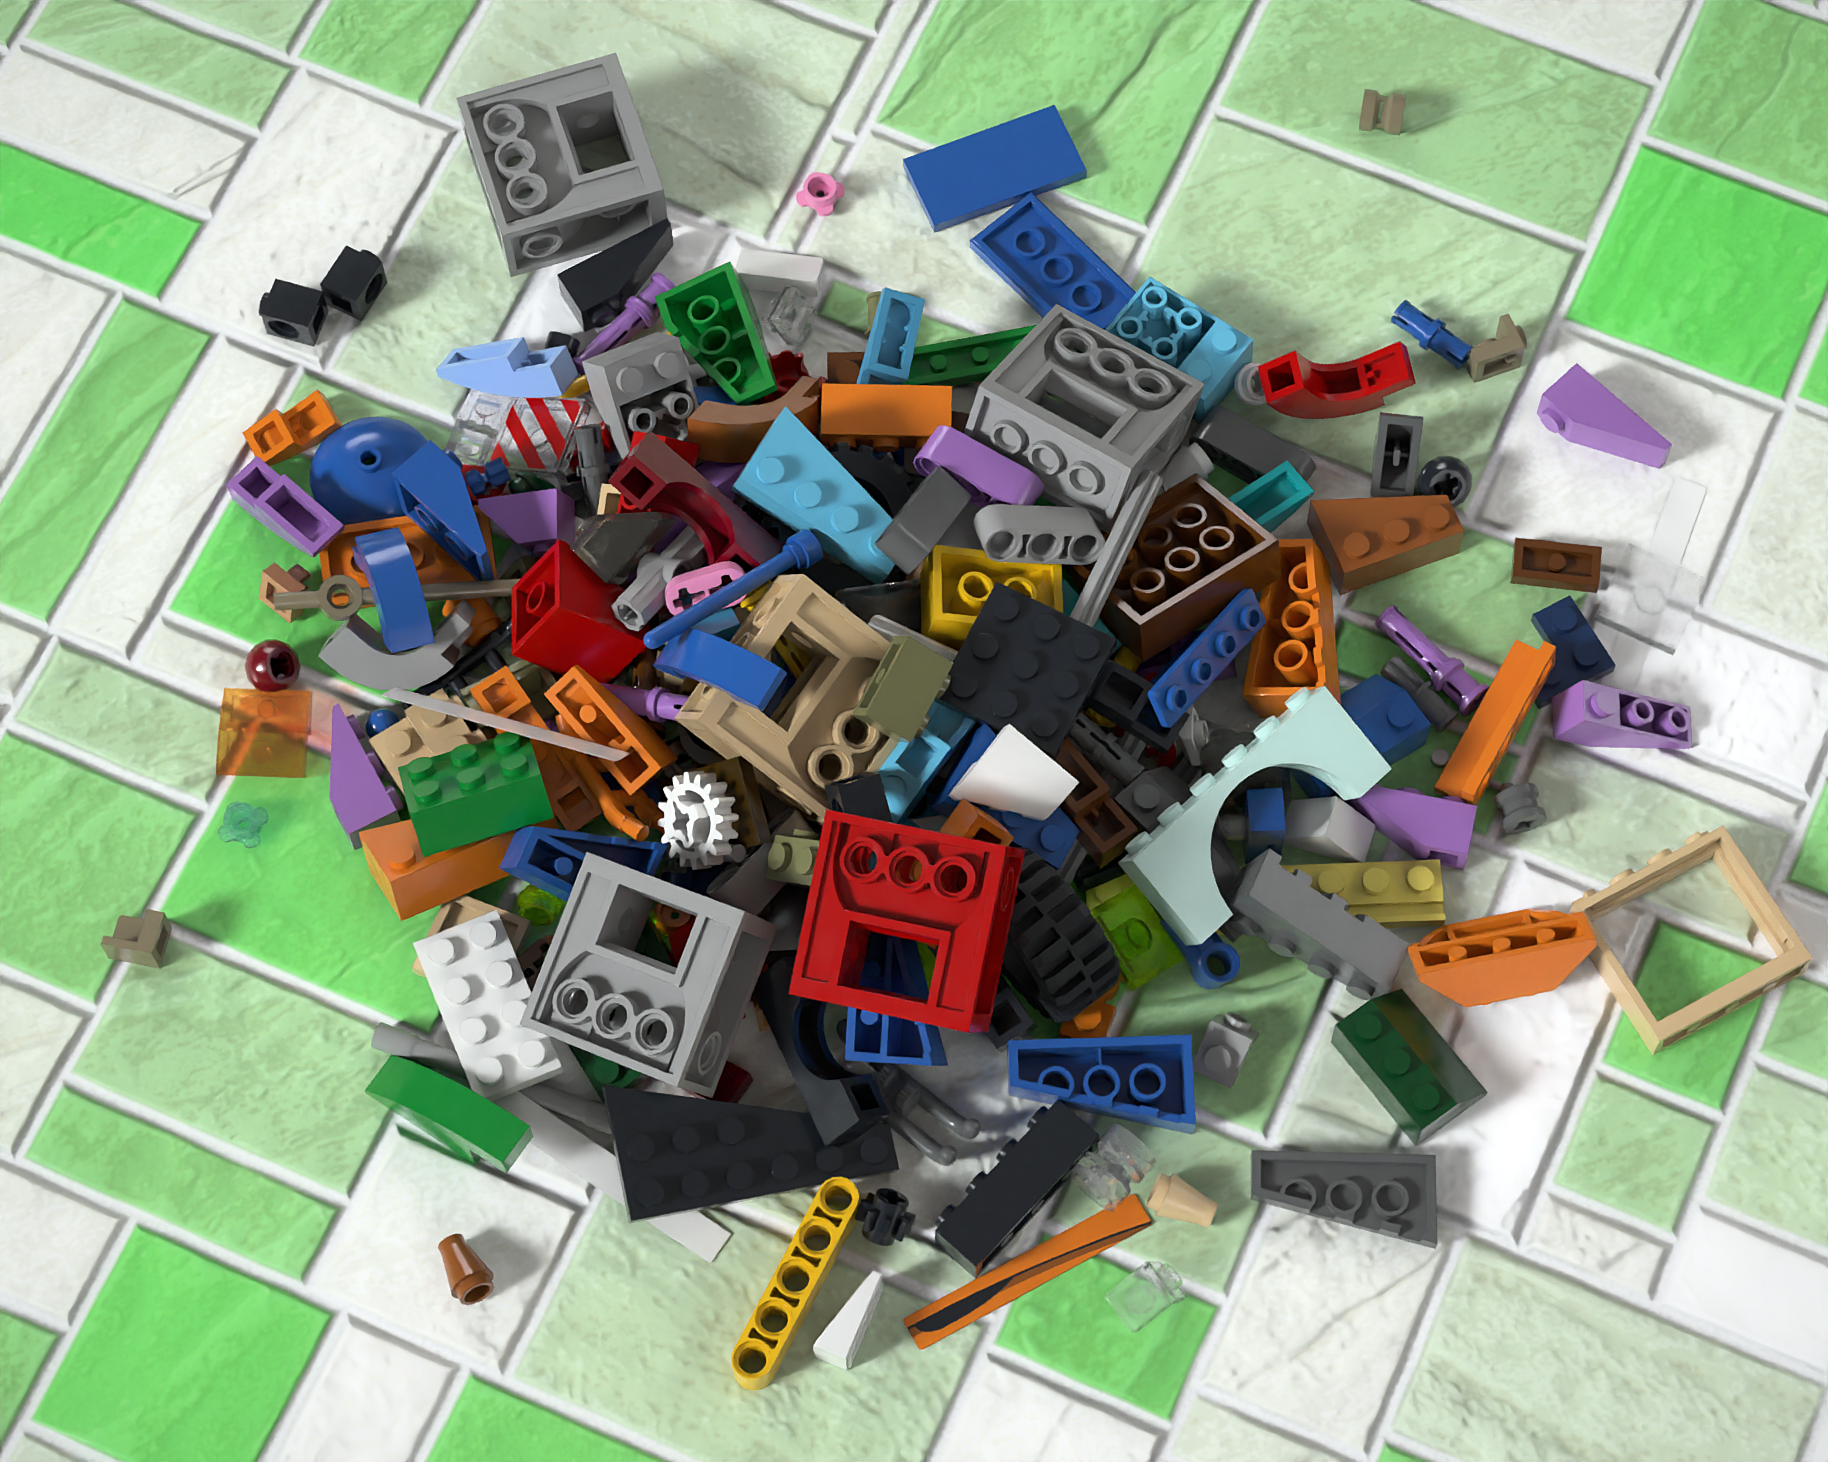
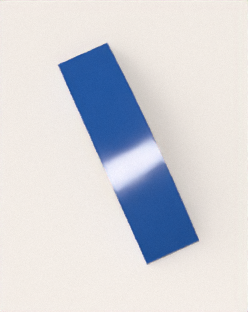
M689 628L669 640L653 664L658 670L684 680L686 677L724 691L736 701L760 711H764L787 674L782 668L740 646L694 628Z

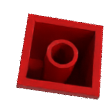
M560 539L512 587V655L563 676L573 666L579 665L599 683L608 684L614 677L620 676L625 667L638 654L643 653L647 649L643 639L645 634L650 631L649 621L640 631L627 629L619 619L615 618L611 605L625 590L567 542Z

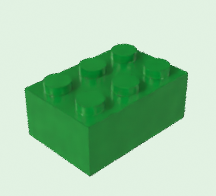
M506 731L493 739L473 745L463 744L450 752L430 758L420 757L407 765L398 767L409 814L423 857L554 818L530 737Z

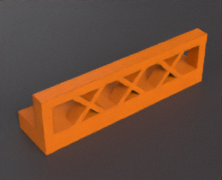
M1517 639L1515 640L1435 784V793L1443 797H1459L1464 799L1467 804L1478 805L1555 665L1556 646L1544 641L1538 650Z

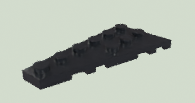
M606 1085L602 1088L629 1223L821 1187L826 1180L832 1177H844L852 1181L894 1173L899 1170L889 1124L878 1123L857 1139L825 1146L809 1113Z

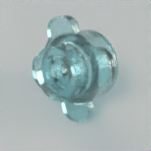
M232 802L226 808L223 817L224 825L218 829V835L223 842L228 843L233 840L243 843L246 848H254L261 842L259 833L262 825L268 822V813L262 807L255 809L247 803ZM241 822H247L245 828L239 827Z

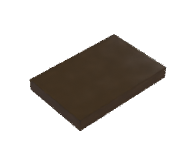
M737 756L689 771L715 773L716 782H726L727 784L724 793L725 797L735 798V802L731 806V812L739 815V820L732 822V829L738 833V837L729 839V844H741L747 849L772 841L753 765L742 756ZM673 777L656 782L661 802H667L668 800L663 789L665 786H674ZM676 860L678 867H681L680 860Z

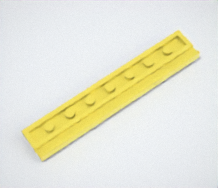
M1440 859L1280 865L1291 873L1295 869H1301L1311 876L1313 880L1310 886L1319 893H1336L1346 900L1349 906L1348 913L1354 917L1357 914L1368 915L1385 928L1443 926L1445 924L1446 917L1443 906L1444 896ZM1127 874L1085 891L1086 906L1091 911V915L1104 930V935L1107 939L1169 937L1160 925L1164 918ZM1219 929L1216 930L1218 935L1223 934Z

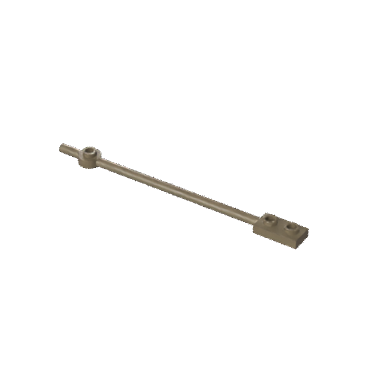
M605 573L623 589H627L630 586L614 573ZM346 575L329 577L317 591L273 593L275 611L320 608L328 618L335 621H345L353 618L359 612L362 605H375L370 587L361 588L357 581ZM521 578L421 584L425 602L512 596V587ZM337 593H344L348 596L349 601L344 606H336L332 602V597Z

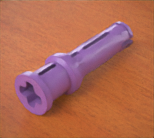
M659 272L651 276L652 282L636 297L630 296L626 300L624 306L626 310L600 332L576 357L572 358L576 370L581 376L585 374L582 361L625 345L642 328H653L657 324L656 318L660 315L655 296L675 287L667 277Z
M1395 605L1388 607L1381 613L1375 622V626L1392 639L1405 654L1413 659L1431 677L1432 688L1437 692L1443 691L1459 706L1458 712L1463 717L1473 713L1479 707L1489 686L1487 684L1480 685L1463 669L1465 665L1460 659L1447 657Z

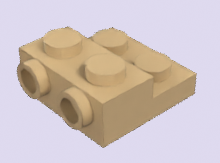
M443 688L429 695L432 698L464 706L457 694L448 698ZM412 705L404 710L406 715L404 719L370 738L369 743L405 798L398 767L407 765L420 757L430 758L450 752L460 745H473L487 739L479 728L471 732L462 718Z

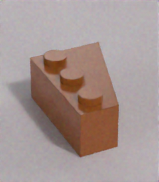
M1447 495L1311 500L1307 518V525L1318 548L1330 564V575L1340 595L1459 554L1464 535V529Z

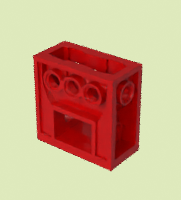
M826 809L789 994L967 1033L989 1032L1025 850ZM875 853L877 857V864L875 868L871 870L870 859L872 855ZM920 861L922 873L920 878L916 880L914 868ZM965 870L967 883L961 890L958 885V878L960 873ZM870 931L939 945L928 1000L860 985Z

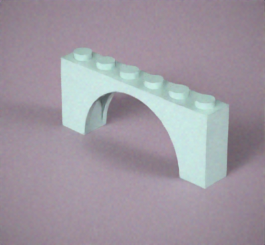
M1325 686L1311 690L1303 687L1294 693L1285 702L1288 709L1281 716L1276 718L1273 715L1263 721L1253 731L1256 738L1249 745L1244 747L1243 744H1240L1231 750L1221 760L1225 766L1213 776L1211 773H1208L1200 778L1190 788L1193 795L1185 803L1180 805L1179 802H1176L1168 807L1157 818L1161 824L1150 834L1146 831L1142 832L1125 847L1128 854L1118 864L1186 946L1202 944L1233 915L1222 898L1214 878L1211 863V837L1216 817L1223 802L1240 782L1266 767L1292 768L1320 779L1345 801L1361 798L1392 769Z

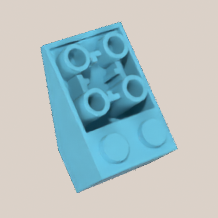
M1150 276L1105 329L1107 332L1204 383V388L1194 411L1196 414L1194 420L1201 423L1211 407L1220 405L1234 388V380L1238 370L1243 365L1252 363V338Z

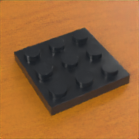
M996 582L953 660L954 664L948 673L951 676L948 688L940 698H935L934 700L936 703L979 724H987L998 733L1001 732L1004 726L1010 724L1047 756L1055 760L1117 645V639Z

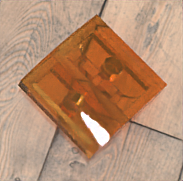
M224 688L218 731L216 775L306 778L308 735H311L313 691L281 690L278 692L260 691L259 689Z

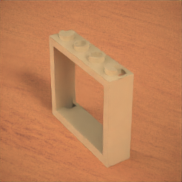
M1724 825L1710 833L1708 830L1701 834L1699 832L1694 833L1685 841V846L1674 852L1669 848L1658 852L1648 860V866L1635 873L1632 869L1619 873L1609 882L1610 886L1597 893L1595 889L1585 891L1583 897L1572 902L1573 906L1569 912H1584L1597 942V946L1588 957L1652 1055L1802 975L1813 959ZM1712 858L1778 957L1657 1021L1593 922Z

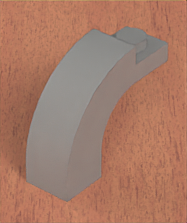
M463 599L432 630L435 643L392 653L385 646L383 635L356 614L353 618L346 620L328 638L318 656L342 676L369 688L379 690L418 688L437 680L454 667L461 652L458 647L474 630L470 623L476 610Z

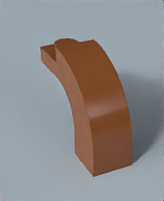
M802 376L784 396L775 401L760 405L737 406L705 400L687 418L688 442L700 445L697 459L724 463H748L785 406L818 439V420L821 417L822 396L819 395V378Z

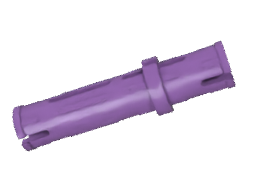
M600 683L637 715L648 716L654 722L663 723L668 719L675 720L674 717L690 697L689 695L673 694L669 689L662 687L647 690Z

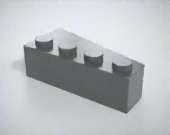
M1270 848L1239 869L1225 900L1226 905L1233 913L1228 919L1232 929L1247 936L1255 935L1269 943L1268 946L1272 951L1281 956L1295 957L1308 964L1307 968L1309 971L1319 977L1333 978L1347 986L1346 990L1357 998L1370 1000L1390 992L1410 944L1368 915L1357 914L1354 917L1348 913L1349 906L1346 900L1336 893H1319L1310 886L1313 880L1311 876L1301 869H1295L1291 873L1281 867L1279 863L1282 856Z

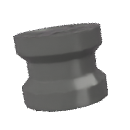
M1522 783L1502 790L1494 797L1496 807L1503 811L1504 819L1502 825L1506 833L1519 834L1527 832L1546 822L1545 810L1538 806L1537 803L1539 792L1535 784Z

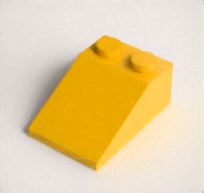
M935 545L928 554L920 572L921 634L959 651L996 582L1063 613L1061 564L997 562L988 558L984 550Z

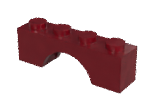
M651 431L625 456L608 480V483L641 511L650 508L662 509L676 515L687 523L704 544L708 554L709 566L719 562L731 561L740 565L745 573H748L778 555L784 546ZM730 575L721 577L726 584L733 582Z

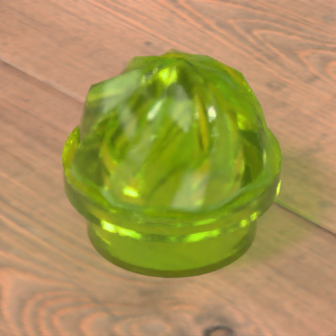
M532 884L527 885L519 893L517 905L520 909L519 915L531 920V924L534 926L550 925L554 918L559 915L562 907L560 898Z

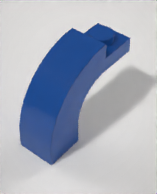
M396 527L355 537L357 546L352 547L355 563L364 572L376 605L385 646L392 653L435 643L419 577L407 543L399 528Z

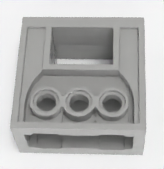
M616 53L457 97L466 144L510 277L604 251L666 218L668 219L664 188ZM619 135L628 162L583 174L575 147ZM514 156L523 157L522 161L516 166L508 167L505 165ZM526 188L533 189V193L529 197L523 199L516 198L521 190Z
M1056 304L979 385L963 434L1035 473L1044 484V491L1040 495L1041 497L1059 507L1087 509L1092 513L1099 529L1108 533L1114 526L1138 475L1145 469L1159 474L1181 448L1205 384ZM1065 347H1074L1082 353H1075ZM1140 387L1153 389L1157 394L1146 392ZM1048 395L1055 396L1065 402L1054 400L1050 398Z
M586 852L520 1025L673 1086L712 1098L778 926L743 910ZM654 900L697 916L677 968L634 952ZM616 1009L615 1016L609 1022L611 1012ZM653 1024L652 1030L650 1034L647 1036V1030L649 1026Z

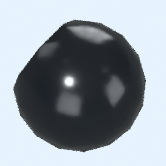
M1437 456L1430 460L1422 468L1418 478V489L1421 496L1447 495L1453 508L1466 500L1472 488V474L1468 466L1460 459L1452 456Z

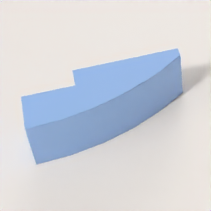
M524 337L452 349L436 369L440 378L463 387L490 394L527 398L562 396L578 376L566 345L530 351Z

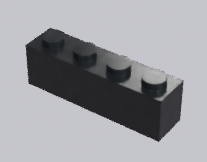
M1059 1099L1049 1109L1042 1106L1037 1110L1027 1123V1127L1030 1130L1019 1141L1012 1138L1007 1142L996 1157L999 1163L988 1174L984 1171L977 1174L965 1190L968 1196L957 1207L953 1204L947 1206L934 1223L937 1226L935 1230V1244L975 1279L1098 1149L1099 1134Z

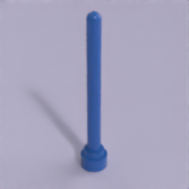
M802 529L787 539L786 545L783 546V552L647 632L643 639L645 646L649 649H656L789 568L798 569L801 567L806 569L820 561L823 557V551L818 539L807 529Z

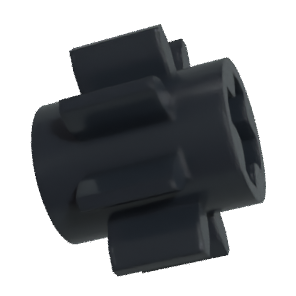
M880 1188L876 1191V1194L869 1192L866 1199H861L855 1220L864 1222L861 1232L867 1240L877 1245L890 1246L894 1243L895 1239L902 1242L904 1236L909 1235L916 1215L906 1211L909 1205V1200L906 1196L893 1189Z

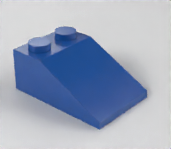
M430 440L392 473L402 510L476 581L494 580L486 545L467 490L468 484L461 472L463 465L450 449L445 448L441 450Z

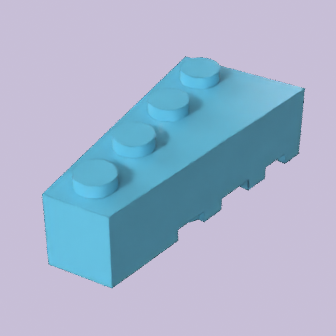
M785 406L769 428L731 490L795 532H799L802 529L809 530L818 539L824 551L879 585L889 575L895 564L874 544L893 519Z

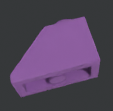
M557 488L478 499V508L517 544L531 551L535 557L541 558L558 539L567 542L573 548L575 547V500Z

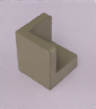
M147 909L144 919L121 915L118 918L113 937L103 936L101 946L109 959L160 969L172 926L165 913Z

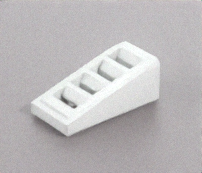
M872 1271L815 1341L813 1351L816 1358L845 1370L851 1368L884 1290L883 1278L880 1273Z

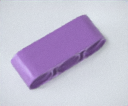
M945 425L937 426L913 460L915 468L925 478L935 468L941 466L972 495L968 502L980 509L993 504L1033 506L1044 491V484L1035 473L958 430Z

